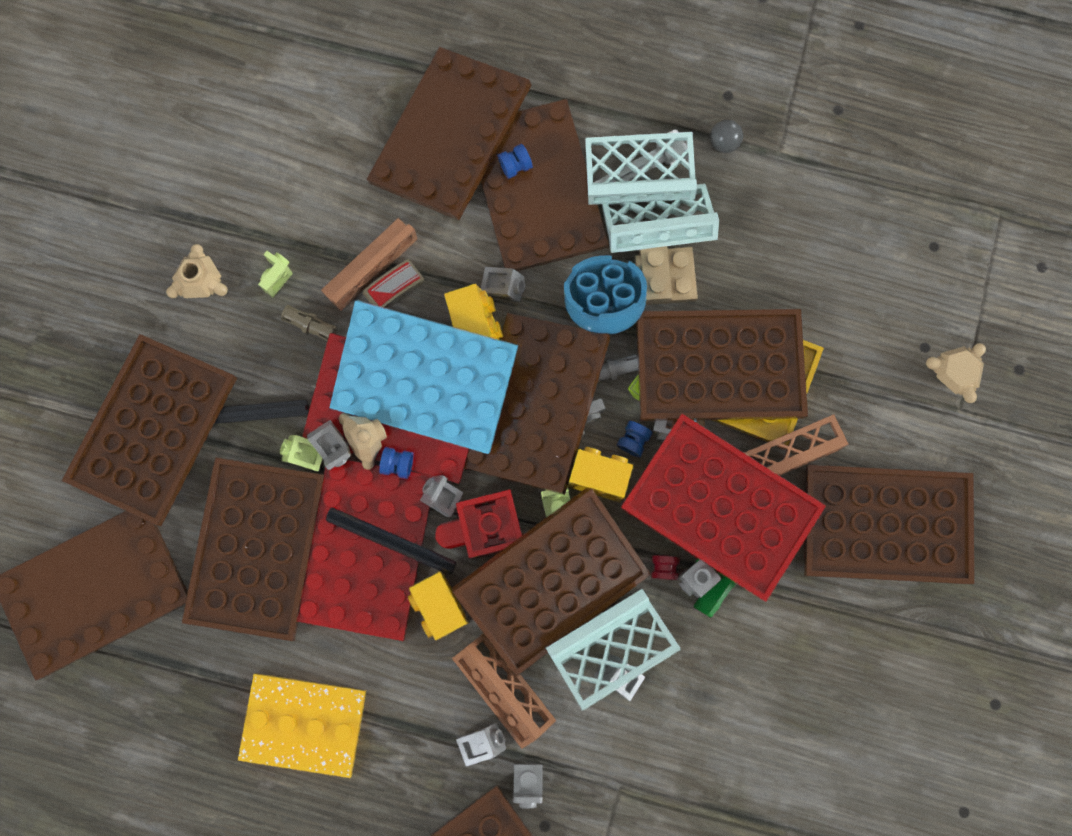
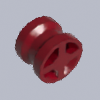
M652 556V562L655 565L654 571L651 572V578L679 580V574L677 573V566L680 564L679 557Z

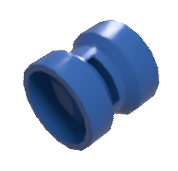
M523 144L515 146L513 151L509 153L504 151L497 155L500 166L508 179L515 177L517 172L521 170L527 171L533 168L531 158Z
M628 421L625 427L626 433L623 437H620L616 446L630 455L641 458L644 452L643 446L645 442L650 440L653 432L639 423Z
M385 447L380 461V474L390 475L393 473L397 474L399 478L408 479L413 465V452L405 450L403 452H396L394 448Z

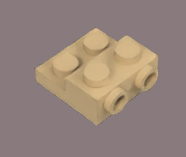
M667 246L648 248L641 249L639 255H635V265L643 272L647 282L646 305L697 301L692 247L667 249Z

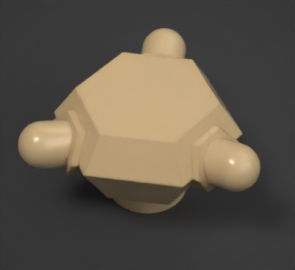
M195 244L191 247L188 257H184L172 277V285L167 288L166 293L170 298H176L179 295L184 298L209 297L214 293L224 296L227 294L228 289L226 285L220 283L221 275L211 258L205 256L201 245Z
M978 343L972 349L970 347L967 349L964 346L946 351L937 358H928L926 366L937 373L936 377L952 392L962 395L967 403H974L977 400L975 391L976 388L980 387L984 366L981 356L986 352V347Z
M342 413L339 416V422L343 425L346 440L353 453L362 461V466L367 470L372 469L375 465L374 459L382 447L381 441L387 438L382 424L378 419L370 421L367 417L351 416L348 413Z

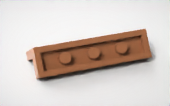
M399 218L396 219L321 290L322 293L342 311L418 239L415 229L410 224L406 226Z
M831 415L749 450L745 454L760 460L763 466L765 463L770 464L771 466L766 468L781 476L842 450L848 445V442L835 415ZM830 423L836 438L827 441L817 437L820 427ZM815 430L813 435L808 432ZM803 436L811 439L808 450L800 451L792 448L795 438ZM790 440L788 446L782 444V443L787 442V441ZM815 441L821 443L820 445L813 447ZM776 446L786 450L784 459L780 462L768 459L767 456L770 448ZM765 451L763 457L760 456V455H757L758 453H761V452ZM790 452L796 454L792 457H789Z
M484 633L452 658L521 749L537 740L556 721L520 674L516 676ZM483 642L490 651V658L483 656L476 646ZM497 666L502 667L507 672V680L501 679L498 676ZM514 689L521 690L525 696V703L519 702L516 699ZM532 711L538 712L545 721L542 726L538 727L533 721Z

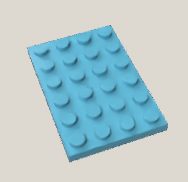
M356 300L329 408L358 417H367L369 420L378 419L380 423L489 454L519 345Z

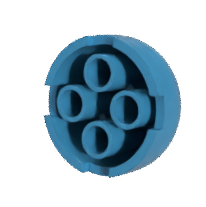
M608 255L591 257L576 264L572 268V273L564 282V300L569 316L579 327L590 332L612 335L625 331L638 321L646 305V278L643 272L630 261L627 264L622 261L612 260V256Z

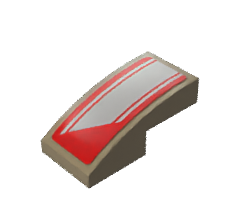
M407 259L375 280L362 293L371 304L389 308L399 302L401 296L420 286L424 278L411 261Z

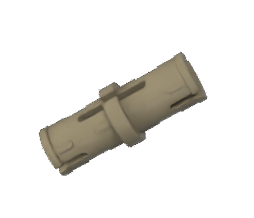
M287 305L281 314V321L302 329V332L305 334L311 333L328 341L329 333L336 334L337 326L318 319L313 313L307 314L291 305Z

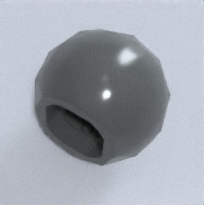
M724 119L716 123L710 133V141L713 148L721 153H731L737 150L743 140V131L734 120Z

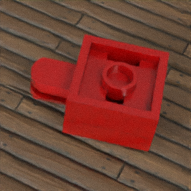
M511 490L456 503L459 519L440 524L435 532L436 540L443 548L453 549L466 545L469 559L501 552L522 536Z

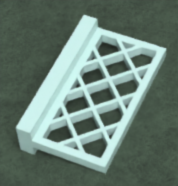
M692 132L585 138L588 205L695 199L697 180L695 179ZM687 140V150L681 156L670 148L675 141ZM649 142H656L662 147L654 157L643 149ZM622 144H630L636 149L627 159L617 151ZM603 145L609 151L599 160L592 154L591 146ZM666 151L676 159L669 169L657 161ZM638 153H641L650 161L641 171L631 163ZM612 154L623 162L615 172L604 164ZM592 161L596 163V165L593 168ZM681 163L689 170V178H677L671 172ZM653 164L664 173L658 180H651L645 175ZM626 166L637 174L632 181H624L618 176ZM599 168H602L610 175L605 182L593 183V174Z
M706 184L697 185L696 194H701L702 196L698 201L693 199L675 200L671 205L663 201H650L645 208L636 205L637 202L602 204L611 253L718 240L719 217L717 212L714 213ZM683 203L691 208L685 212L677 207ZM619 204L623 207L619 211H616L612 208H609L608 205ZM655 207L665 210L661 215L651 212ZM629 210L638 213L634 219L625 214ZM697 210L704 213L700 215H693ZM670 214L677 216L676 218L666 219ZM644 217H646V218L652 220V221L640 222ZM618 220L625 223L621 225H614Z
M643 589L548 646L546 650L581 709L585 710L680 650V647L650 603ZM649 611L654 619L652 628L637 627L638 617ZM657 625L661 631H656ZM619 629L630 630L627 644L613 642L614 632ZM635 632L650 635L647 649L631 646ZM654 636L666 638L671 645L662 652L651 650ZM596 643L606 645L603 660L588 657L591 646ZM611 647L625 649L622 664L607 661ZM630 651L644 653L643 664L638 667L627 665ZM572 658L582 660L578 675L566 672L562 664ZM586 662L601 664L598 679L583 676ZM606 666L621 669L619 679L614 682L604 681L603 676ZM570 678L577 680L576 685L573 684ZM585 681L596 684L594 694L583 700L579 694L581 682Z

